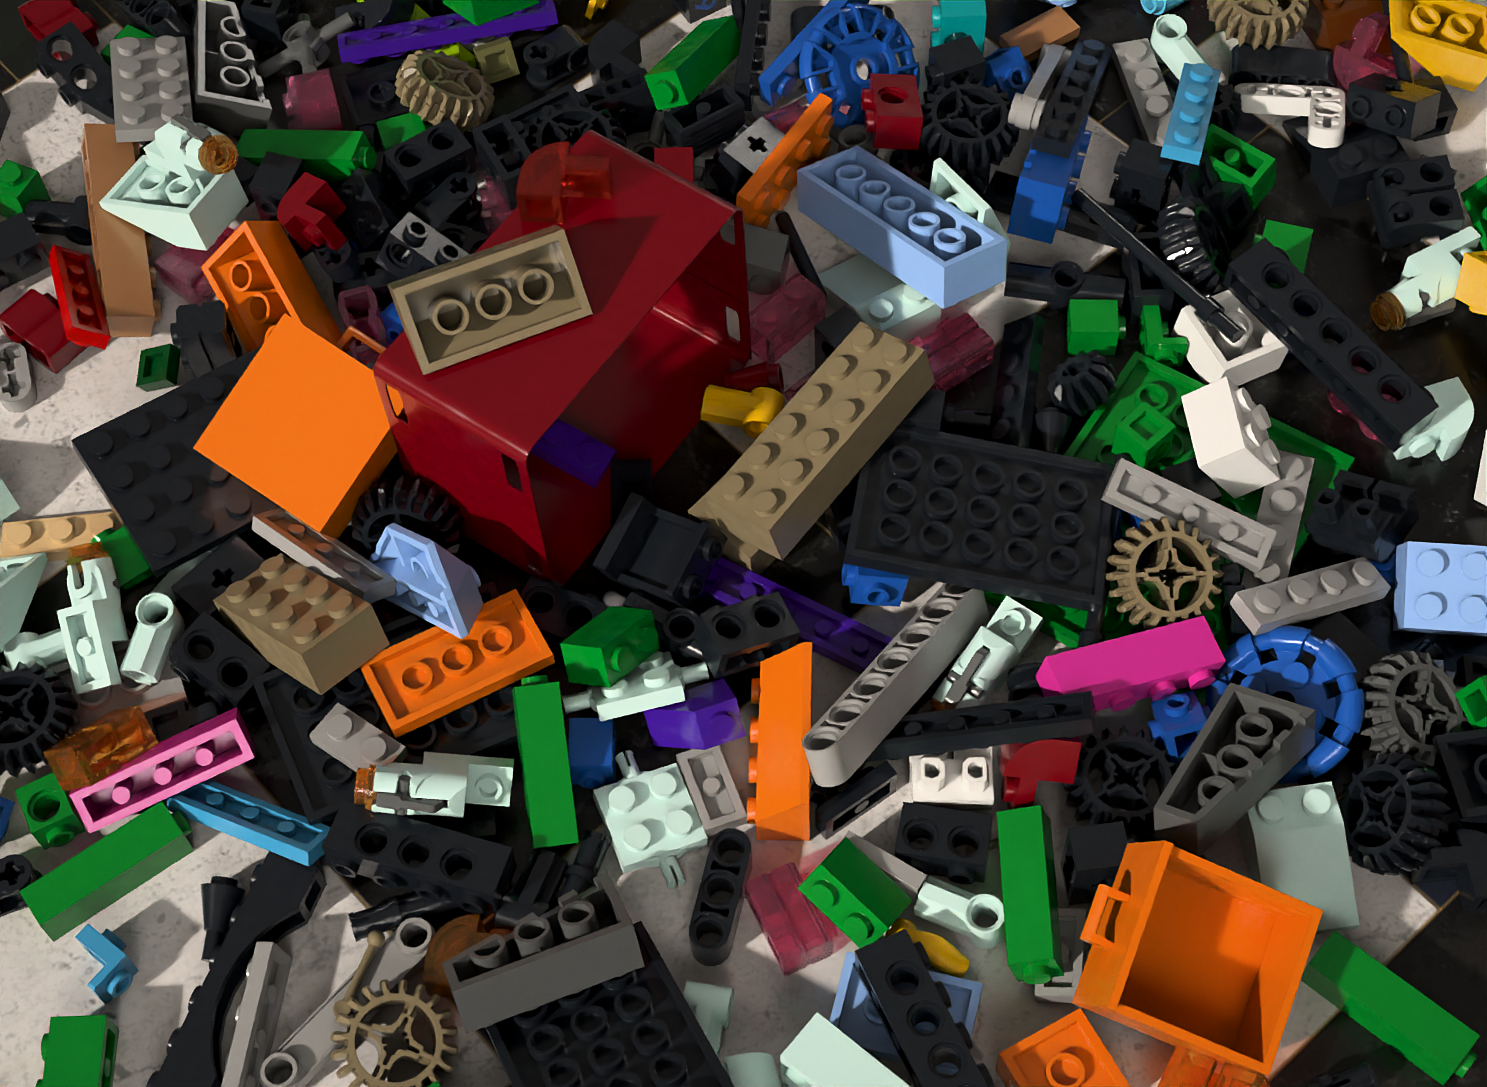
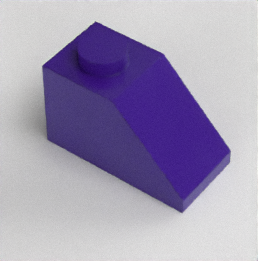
M724 678L685 690L686 701L643 711L652 743L658 747L706 750L746 736L737 699Z

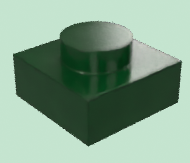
M170 343L141 350L136 387L149 392L176 386L180 363V348Z

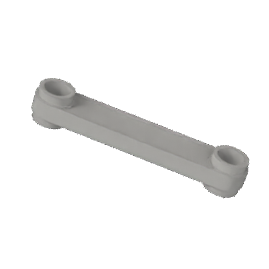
M1054 43L1051 45L1043 44L1033 78L1024 94L1016 92L1013 98L1008 123L1015 124V127L1029 131L1030 129H1037L1045 111L1046 99L1057 79L1061 78L1073 50Z
M417 917L403 921L385 940V943L376 949L354 998L362 1005L366 1003L362 995V988L365 986H369L373 990L375 997L380 996V981L387 979L390 984V993H397L399 980L406 979L408 982L436 954L439 942L433 926L426 920ZM416 935L427 936L424 943L414 948L407 946L408 941ZM356 970L273 1054L264 1060L260 1069V1081L263 1087H305L331 1060V1052L344 1047L343 1043H335L330 1040L332 1032H347L346 1027L336 1022L333 1006L337 1001L344 998ZM382 1008L369 1014L363 1021L368 1023ZM285 1068L293 1069L292 1075L287 1081L281 1084H273V1079L277 1072Z

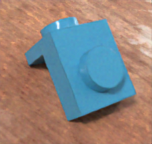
M87 924L75 938L88 954L104 966L88 983V987L99 1000L107 1004L113 997L120 996L128 989L132 983L133 976L139 970L129 957L122 952L127 946L117 935L108 928L101 934L90 924Z

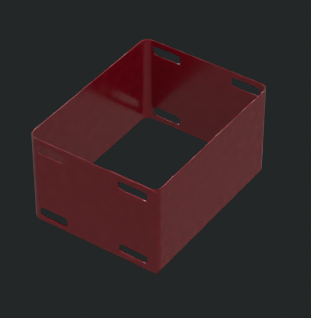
M594 130L587 131L476 251L488 249L553 225L563 228L593 314L423 375L406 333L403 330L380 355L374 367V378L408 482L414 483L416 481L415 478L418 479L420 477L421 482L426 484L427 487L436 484L437 493L449 494L450 503L460 507V515L465 518L464 535L534 578L543 581L546 579L554 580L563 586L611 529V465L595 489L530 453L534 445L559 418L617 450L615 459H651L653 478L701 420L706 387L714 385L725 388L724 374L743 369L748 360H752L743 210ZM732 215L734 218V245L724 240L720 231ZM726 306L738 314L740 341L731 337L728 333ZM387 385L397 390L400 394L408 423L396 416Z

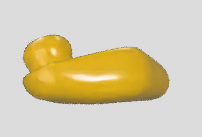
M896 919L891 928L886 931L885 937L906 929L913 943L921 942L928 955L930 965L950 976L962 978L968 970L969 958L943 937L931 932L916 930L915 924L909 919Z

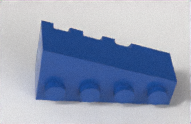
M1089 114L1085 119L1069 159L1032 150L1030 146L1029 153H1027L1024 162V168L1019 176L1007 233L1052 244L1056 229L1064 231L1070 208L1063 205L1064 203L1072 205L1071 197L1076 191L1078 182L1071 179L1072 177L1080 178L1085 156L1079 155V152L1087 154L1092 136V131L1085 130Z

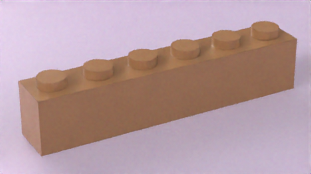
M84 123L81 152L95 272L111 337H151L154 322H160L161 318L160 300L153 299L152 289H156L155 266H149L148 257L152 256L151 234H145L142 228L102 209L99 203L140 158L139 142H116L115 124Z

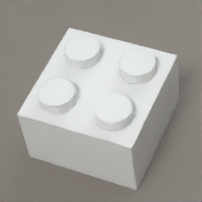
M1229 290L1211 297L1225 308L1224 314L1244 330L1243 336L1235 343H1232L1213 325H1205L1196 317V310L1190 305L1181 309L1171 336L1187 338L1188 348L1185 357L1205 385L1227 376L1236 386H1239L1280 368L1289 350Z
M1226 376L1181 396L1198 467L1234 499L1280 480L1276 465L1281 461L1280 454L1274 442L1269 439L1267 428L1271 427L1269 415L1263 405H1256L1252 401L1244 387L1239 389Z

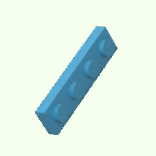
M1184 62L1160 157L1199 165L1221 70L1213 69L1202 63L1190 64Z
M205 780L166 798L168 811L174 813L179 810L183 817L308 867L324 855L322 845L331 828L330 826L322 823L310 826L307 817L212 780Z

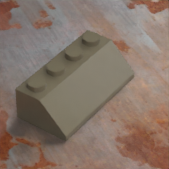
M556 225L387 284L401 324L423 375L593 314L565 231Z

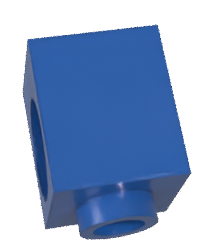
M569 718L568 758L572 785L579 784L581 787L594 789L600 788L604 784L615 783L617 736L613 719L600 722L599 718Z

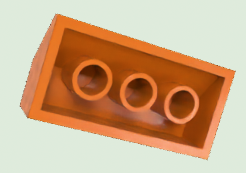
M245 220L201 266L217 298L225 304L232 325L247 353L264 344L284 313L334 346L342 337V333L279 221Z
M812 642L800 643L761 661L760 678H752L751 703L759 704V717H750V743H758L757 757H749V783H757L756 797H748L747 824H756L757 840L810 841L811 770L802 746V740L812 728Z

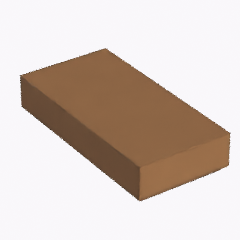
M1056 6L1000 35L999 45L1002 48L1018 46L1023 58L1029 63L1039 58L1044 43L1063 45L1077 38L1080 34V26L1060 6Z

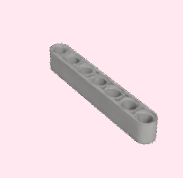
M944 583L809 730L802 740V746L813 779L817 785L833 787L847 781L975 636L979 628L988 621L990 615L982 590Z

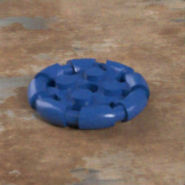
M848 3L844 9L834 7L828 10L809 29L811 36L808 41L803 42L800 51V80L804 79L808 91L805 97L809 105L819 93L833 99L831 116L834 117L833 125L843 130L851 125H864L865 111H861V93L863 88L869 87L870 73L915 75L919 90L920 67L919 62H915L912 48H915L903 26L895 18L889 19L883 15L882 9L868 4ZM846 23L853 27L854 33L849 34ZM876 29L881 31V41L872 36ZM824 41L832 45V48L827 51L821 47ZM896 53H898L901 67H898L895 57ZM858 60L864 62L868 68L866 80L861 79L856 72ZM826 73L830 87L822 89L819 74ZM841 105L850 106L846 115L839 111Z
M1282 625L1270 632L1256 636L1250 632L1232 643L1222 653L1226 661L1215 675V681L1205 687V706H1209L1211 713L1233 679L1236 671L1247 675L1241 681L1240 686L1275 697L1281 693H1291L1296 704L1316 710L1315 746L1306 754V758H1302L1276 784L1298 783V778L1313 775L1316 778L1335 767L1350 751L1347 746L1354 733L1359 734L1363 723L1364 691L1363 689H1358L1354 676L1358 672L1353 662L1335 642L1329 638L1324 641L1314 636L1311 629ZM1274 648L1278 660L1264 664L1260 652ZM1305 651L1316 656V661L1311 669L1300 663ZM1337 681L1341 694L1330 698L1325 684ZM1326 718L1339 723L1331 739L1319 733Z

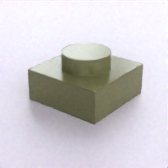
M507 36L473 47L480 75L489 79L488 84L520 74L511 41Z

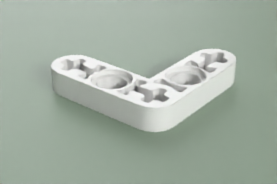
M1241 83L1235 86L1234 92L1241 94V110L1243 112L1308 116V142L1311 145L1321 148H1334L1342 145L1345 129V92L1343 90L1328 86Z

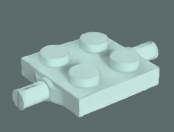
M656 651L612 687L589 685L587 691L562 696L566 714L592 708V710L598 713L601 722L686 701L683 691L685 684L708 680L709 673L705 661L680 668V666L674 664L670 651L663 653Z
M627 750L625 751V756L621 752L615 759L624 778L616 783L593 790V799L607 834L612 840L611 844L623 874L642 867L660 866L668 889H675V883L680 887L686 880L682 875L677 860L686 852L707 846L708 837L705 834L677 764L674 763L652 771L640 772L633 752Z

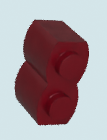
M29 0L18 7L24 25L38 41H41L72 21L93 47L100 44L96 34L99 31L98 24L89 12L83 14L79 10L75 0ZM58 51L53 54V57L58 60H67L71 55L65 51Z
M30 289L0 314V327L4 335L12 342L20 343L24 346L27 353L31 354L40 364L55 374L59 373L88 348L79 346L66 339L59 303L49 293L42 295L40 292Z

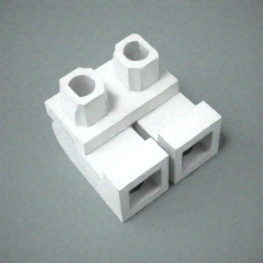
M992 746L986 749L973 748L951 751L952 759H948V752L939 755L926 754L907 757L910 803L954 810L992 809L994 803Z

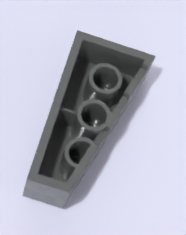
M1230 682L1153 808L1155 841L1166 840L1173 843L1175 847L1201 857L1315 746L1316 710Z

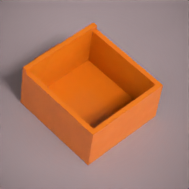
M284 313L193 449L319 533L338 540L351 521L359 497L371 487L373 482L376 483L397 452L374 378L375 364L371 370L345 353V351L355 339H358L380 355L387 348L352 325L346 329L336 346H334ZM387 385L396 416L408 423L400 394L397 390Z
M1166 840L1127 843L1113 886L1098 885L1080 939L1092 944L1072 1003L1228 1069L1269 1076L1323 910L1175 847L1173 843Z

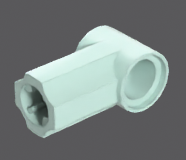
M1165 14L1156 19L1150 39V45L1157 62L1166 64L1179 81L1184 62L1190 64L1202 63L1213 68L1186 35L1187 24L1177 15Z
M163 593L146 595L136 606L135 614L138 622L119 670L123 676L131 678L138 683L148 685L158 683L169 654V649L184 632L185 623L183 617L173 601ZM167 615L161 622L154 623L159 616Z
M61 628L42 635L33 632L18 633L5 644L4 655L10 671H14L19 661L26 664L29 669L36 662L43 666L44 669L68 661Z
M931 876L924 881L914 907V915L966 936L969 942L977 948L989 949L1001 943L1005 936L1003 903L1000 899L990 894L975 895ZM988 915L997 922L991 927L983 928L977 926L973 921L979 916Z
M688 980L683 996L719 1058L723 1029H728L731 1018L734 988Z

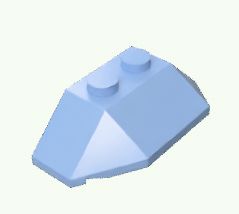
M395 523L386 526L376 545L375 553L371 554L368 561L396 579L395 594L384 599L460 639L469 635L483 605L478 590L481 582L473 567L465 564L426 537Z

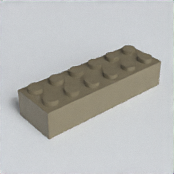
M860 321L705 496L718 527L783 560L935 383L925 349Z

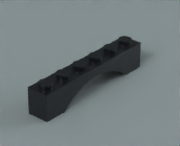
M271 851L268 852L263 864L259 863L255 867L250 878V890L243 904L239 903L235 907L230 918V930L223 944L217 945L212 952L209 961L210 970L202 986H197L192 992L188 1003L189 1012L181 1028H176L171 1034L166 1049L167 1056L160 1070L155 1071L151 1075L146 1087H221L224 1077L221 1044L225 1021L234 996L246 977L247 965L250 959L253 958L256 942H274L277 944L287 935L308 924L327 885L318 867L313 865L308 867Z

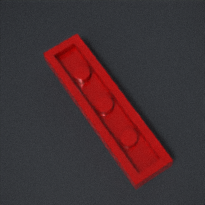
M53 244L48 259L66 339L82 347L93 346L105 350L111 335L91 255Z

